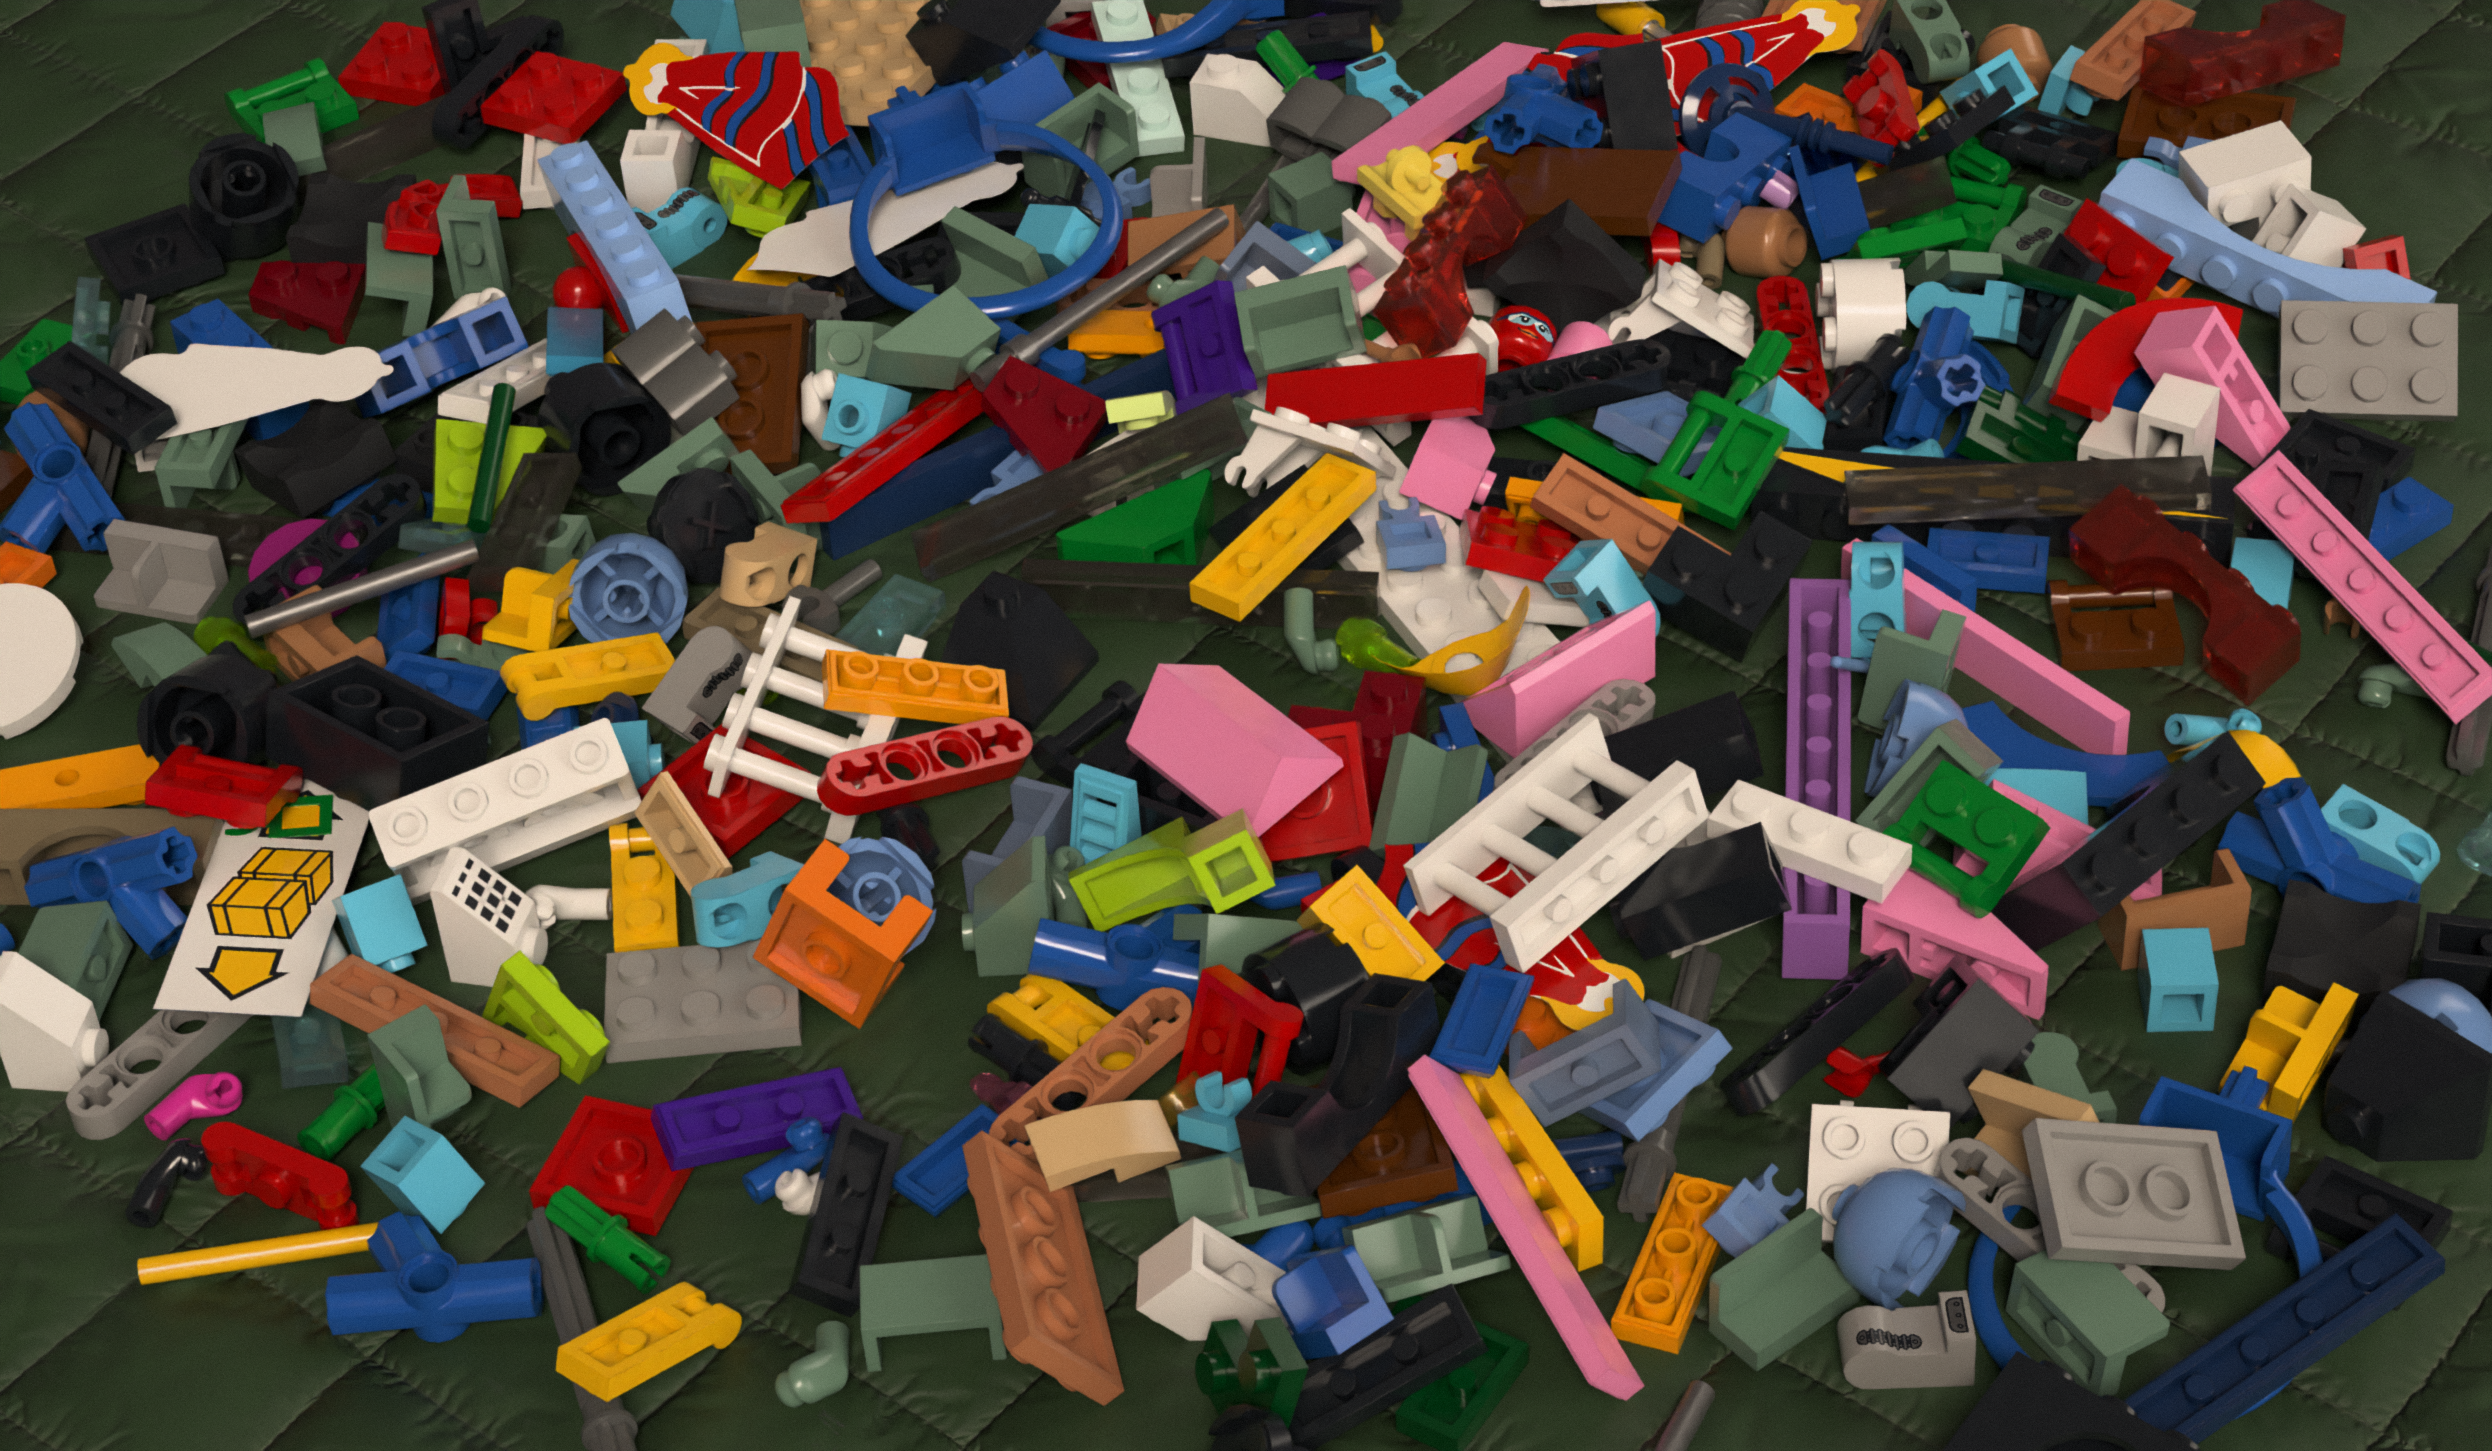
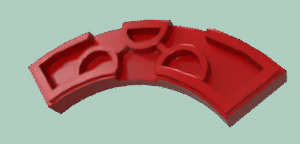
M456 174L466 176L470 200L495 201L498 217L519 218L523 200H521V196L511 176ZM429 179L415 183L403 189L397 201L388 204L382 226L384 249L438 255L442 238L436 209L449 183L436 184Z
M2183 297L2156 299L2124 308L2094 327L2071 351L2053 383L2048 403L2102 422L2110 414L2114 398L2125 379L2142 366L2134 352L2157 313L2216 306L2238 341L2243 309L2221 302Z

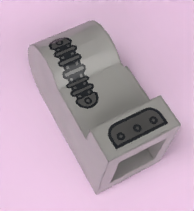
M710 626L698 631L690 639L642 709L666 728L695 745L715 729L713 724L732 698L733 692L743 688L741 687V681L753 652L725 628Z
M1967 1290L1938 1292V1305L1895 1308L1893 1311L1881 1306L1867 1305L1857 1307L1846 1312L1838 1321L1836 1330L1844 1376L1855 1387L1860 1389L1974 1386L1976 1335Z

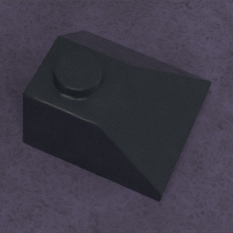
M930 0L918 10L917 16L919 20L905 36L925 66H931L933 77L938 85L943 86L1015 59L1061 1Z
M993 570L960 604L940 662L967 666L982 665L988 668L1005 670L1009 708L1008 718L1016 720L1028 731L1034 732L1099 662L1098 651L1043 588Z
M2384 990L2373 1001L2327 1081L2321 1128L2331 1133L2341 1143L2352 1146L2376 1162L2475 1160L2483 1152L2492 1102V1053Z

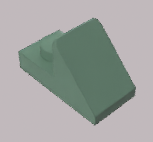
M711 416L617 483L641 511L652 512L658 492L671 477L694 468H710L717 472H723L729 464L730 457L740 452Z

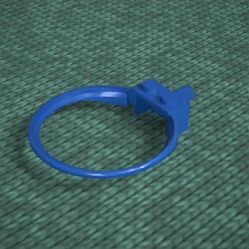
M1212 0L1200 12L1177 28L1158 36L1134 41L1104 42L1066 36L1041 26L1028 44L1042 51L1046 50L1053 55L1086 62L1132 63L1156 60L1185 53L1212 42L1232 29L1240 20L1245 19L1259 22L1270 17L1285 16L1284 0Z
M967 81L922 97L915 90L909 92L905 86H900L895 89L896 97L887 100L888 109L867 116L876 165L864 177L852 203L849 226L850 249L854 264L861 277L871 289L890 303L915 313L939 296V294L926 292L900 281L883 268L876 259L869 242L868 227L872 211L879 199L890 189L893 190L896 196H900L994 162L996 158L993 151L1035 152L1062 159L1079 167L1089 175L1099 190L1102 198L1103 217L1100 229L1090 247L1079 259L1059 274L1018 291L985 297H967L991 320L1037 310L1072 294L1096 276L1115 252L1123 229L1124 213L1118 190L1105 171L1079 148L1047 129L1019 121L987 118L983 102Z
M2244 1066L2241 1073L2234 1070L2231 1071L2220 1094L2216 1095L2161 1076L2142 1110L2138 1125L2217 1131L2235 1212L2264 1222L2268 1214L2275 1221L2294 1253L2299 1279L2323 1264L2319 1242L2311 1221L2300 1203L2284 1184L2289 1173L2293 1120L2259 1109L2269 1090V1082L2258 1079L2256 1069ZM2010 1205L2002 1209L2005 1219L2010 1223L2023 1206ZM1981 1231L1974 1245L1969 1263L1968 1299L1972 1319L1979 1337L1991 1358L2002 1371L2016 1351L2027 1357L2029 1356L2011 1336L1997 1307L1993 1285V1269L1998 1244ZM2292 1378L2290 1381H2288L2287 1383L2279 1387L2277 1390L2266 1396L2264 1399L2253 1405L2251 1408L2243 1412L2235 1419H2238L2256 1410L2257 1408H2259L2260 1406L2274 1398L2294 1378Z

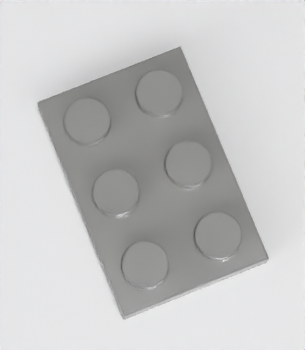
M2281 300L2279 305L2278 407L2284 417L2301 418L2308 409H2312L2336 419L2454 422L2458 413V304Z
M761 939L755 941L748 940L737 945L719 948L692 945L607 953L604 1033L605 1037L610 1041L605 1053L607 1063L801 1046V990L752 958Z
M2035 1118L2022 1129L2048 1259L2232 1270L2246 1259L2217 1131Z

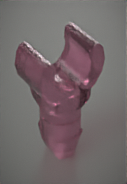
M983 1072L970 1080V1087L981 1101H986L993 1105L998 1115L1002 1114L1032 1088V1086L1024 1081L1005 1083L997 1075Z

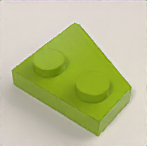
M713 156L710 161L708 180L730 223L746 227V231L751 235L763 238L770 231L793 223L808 201L811 186L809 181L794 178L784 189H779L729 160Z
M436 419L433 452L432 522L467 524L486 424ZM510 425L491 525L503 510L506 497L514 494L524 480L525 471L536 455L541 456L544 452L547 435L543 428Z
M520 950L501 964L482 1018L499 1026H503L508 1022L527 1034L525 1039L560 1055L559 1072L580 1085L599 1069L610 1041L605 1037L601 1024L590 1012L584 1009L578 1010L560 991L559 984L553 974L544 966L533 964Z

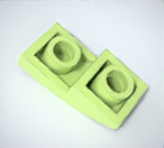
M1164 390L1112 398L1105 401L1109 424L1117 423L1119 434L1126 430L1144 429L1158 426L1168 431L1180 425V422L1177 420L1176 400L1169 391Z

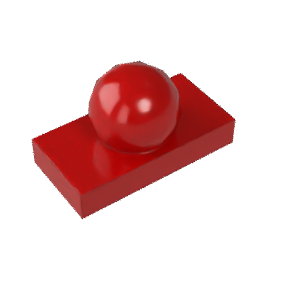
M577 233L566 237L576 266L565 269L557 277L552 287L553 300L556 307L601 309L603 307L622 334L629 331L606 280L583 240Z

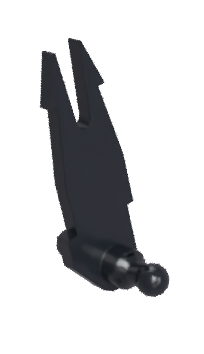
M1095 109L1092 122L1087 125L1079 148L1093 160L1095 159L1105 120V112ZM1075 165L1064 198L1058 195L1052 197L1044 196L1035 188L1025 189L1020 197L1021 203L1025 208H1028L1029 204L1075 206L1098 227H1100L1102 220L1094 217L1091 209L1080 205L1089 175Z

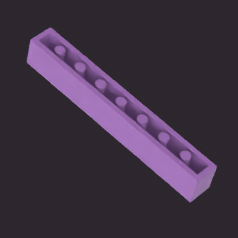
M1790 578L1785 797L1851 822V671L1833 668L1830 665V659L1833 656L1851 658V599H1849L1851 579ZM1784 867L1792 910L1783 913L1782 978L1842 980L1848 974L1850 891Z

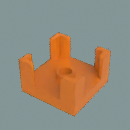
M824 839L785 888L752 958L860 1029L899 978L905 966L900 960L925 928L933 910L912 896L905 895L884 923L878 926L826 891L847 865L850 857L846 852Z

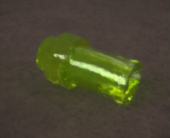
M209 616L197 625L194 631V641L207 655L223 641H233L258 667L264 670L269 669L275 673L276 668L269 664H277L276 656L247 638L244 628L232 619Z
M1355 617L1349 618L1337 631L1336 642L1341 647L1342 657L1357 668L1367 667L1375 672L1400 674L1373 656L1399 668L1410 667L1421 661L1419 657L1410 654L1387 638L1385 628L1372 619L1359 620Z

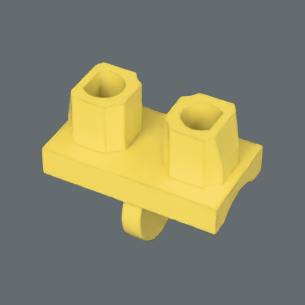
M1411 145L1401 150H1390L1386 156V161L1380 165L1369 166L1365 164L1358 167L1357 182L1373 195V208L1384 218L1393 219L1399 217L1405 222V236L1415 245H1422L1442 236L1443 218L1460 212V198L1430 173L1432 164L1430 156L1422 148Z

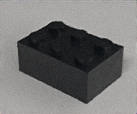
M356 655L268 692L265 757L280 765L287 764L301 767L304 778L333 792L338 798L350 801L370 811L485 765L487 760L489 722Z

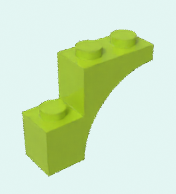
M1243 808L1192 834L1183 817H1180L1068 873L1069 882L1094 929L1101 932L1139 916L1178 905L1204 904L1211 906L1216 914H1219L1276 886L1272 864Z

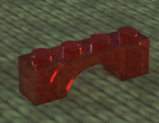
M2283 0L2262 6L2260 27L2253 30L2213 32L2183 26L2145 36L2139 87L2184 108L2339 66L2343 48L2346 15L2311 0Z
M1492 164L1473 173H1470L1468 170H1462L1443 183L1440 189L1442 195L1436 205L1422 218L1423 227L1416 239L1405 247L1403 261L1397 271L1385 281L1383 285L1385 291L1373 310L1398 346L1413 343L1418 347L1422 358H1427L1455 347L1474 314L1465 290L1463 263L1469 266L1510 249L1529 217Z
M2120 484L2069 528L2071 561L2114 596L2132 589L2157 587L2175 591L2193 601L2204 613L2209 623L2203 637V670L2247 706L2300 661L2301 629L2296 618L2279 604L2272 606L2254 591L2248 578L2239 570L2232 567L2226 569L2212 558L2205 544L2196 535L2189 531L2182 533L2165 519L2161 509L2150 498L2144 495L2137 497L2124 485Z

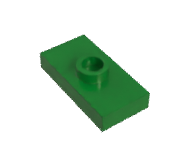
M43 318L0 361V401L19 405L25 396L36 391L31 387L25 371L68 341L73 342L86 351L92 345L88 329Z

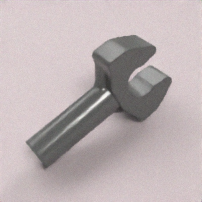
M867 559L823 590L797 585L787 593L782 604V610L789 596L801 599L796 620L799 621L802 618L804 624L831 634L841 627L838 607L882 578V571L874 560Z

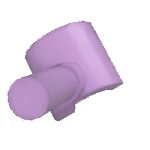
M1777 170L1759 196L1773 205V208L1788 209L1799 194L1798 184L1792 178Z

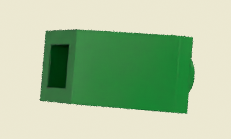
M1205 468L1183 480L1181 478L1056 533L1059 570L1062 581L1067 585L1148 593L1196 571L1210 533L1208 528L1213 525L1215 519L1212 473Z

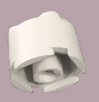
M1900 258L1830 260L1829 263L1820 264V283H1816L1815 308L1816 316L1823 317L1822 336L1818 337V343L1824 370H1831L1832 373H1835V368L1838 366L1850 365L1853 361H1861L1876 344L1880 336L1889 333L1901 337L1902 330H1906L1905 282L1903 268L1899 269ZM1898 347L1892 356L1895 357L1904 347Z

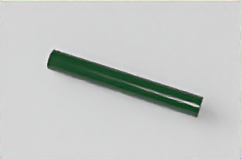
M2002 259L2003 275L1997 279L1999 281L2009 282L2017 286L2072 301L2079 294L2116 313L2136 304L2135 296L2131 292L2016 261Z
M507 383L496 384L492 391L467 520L468 529L475 533H486L490 530L516 395V389Z

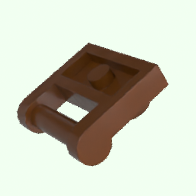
M2169 574L2150 575L2149 581L2068 585L2066 579L2047 580L2046 605L2059 667L2066 671L2183 665L2185 645L2173 601L2172 581ZM2150 605V607L2141 609L2071 612V609Z

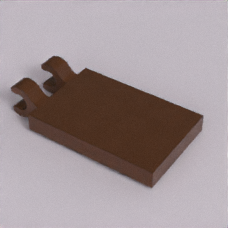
M1482 143L1478 146L1472 157L1473 164H1487L1492 168H1484L1480 177L1465 176L1461 178L1454 192L1458 197H1469L1475 200L1466 202L1460 213L1461 220L1469 223L1490 220L1491 228L1494 231L1522 232L1567 199H1571L1608 235L1651 236L1682 171L1679 151L1522 146L1518 155L1514 156L1509 153L1496 151L1493 143Z

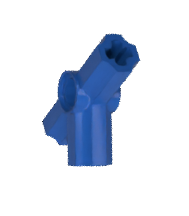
M1539 63L1531 72L1514 74L1507 77L1504 97L1487 115L1484 134L1491 139L1496 151L1514 154L1519 147L1528 145L1531 142H1541L1550 147L1593 148L1595 144L1600 142L1603 123L1598 120L1596 111L1565 98L1567 82L1561 79L1557 67Z
M1935 306L1924 315L1913 350L1910 352V359L1905 365L1901 366L1891 381L1890 389L1897 395L1883 437L1888 447L1909 449L1930 438L1938 442L1946 418L1960 404L1977 402L1986 386L1980 372L1981 364L1967 355L1974 334L1969 323L1971 317L1957 307L1940 308Z
M28 402L14 410L9 423L4 429L34 476L1 522V541L4 543L7 541L44 554L66 523L85 552L89 550H100L102 552L107 550L103 535L104 531L113 519L124 521L125 519L93 473L81 450L73 443L47 403L38 405Z
M2303 777L2284 778L2279 783L2264 788L2253 801L2262 821L2237 811L2227 823L2223 838L2218 845V850L2226 848L2230 850L2242 872L2277 885L2283 899L2285 898L2289 879L2312 883L2324 892L2354 902L2388 903L2402 900L2418 903L2422 884L2360 860L2354 846L2346 838L2330 831L2316 798Z
M173 826L135 837L121 836L97 847L35 863L30 866V876L24 888L31 907H38L40 909L48 906L107 900L117 917V921L152 960H155L167 954L178 944L188 918L162 888L179 884L192 878L193 865L198 855L191 837L182 835Z
M1191 904L1173 906L1161 910L1140 925H1118L1112 928L1109 933L1040 918L1028 974L1096 989V994L1102 1002L1122 1011L1151 989L1160 987L1175 988L1183 992L1190 999L1193 1011L1198 989L1200 942L1173 940L1174 914H1202V911Z
M401 1211L378 1221L376 1231L367 1240L369 1251L382 1272L328 1277L325 1292L327 1321L332 1335L413 1328V1331L420 1339L437 1343L454 1339L474 1322L542 1316L544 1303L542 1271L537 1258L458 1265L451 1254L441 1249L420 1215L408 1216L404 1215Z

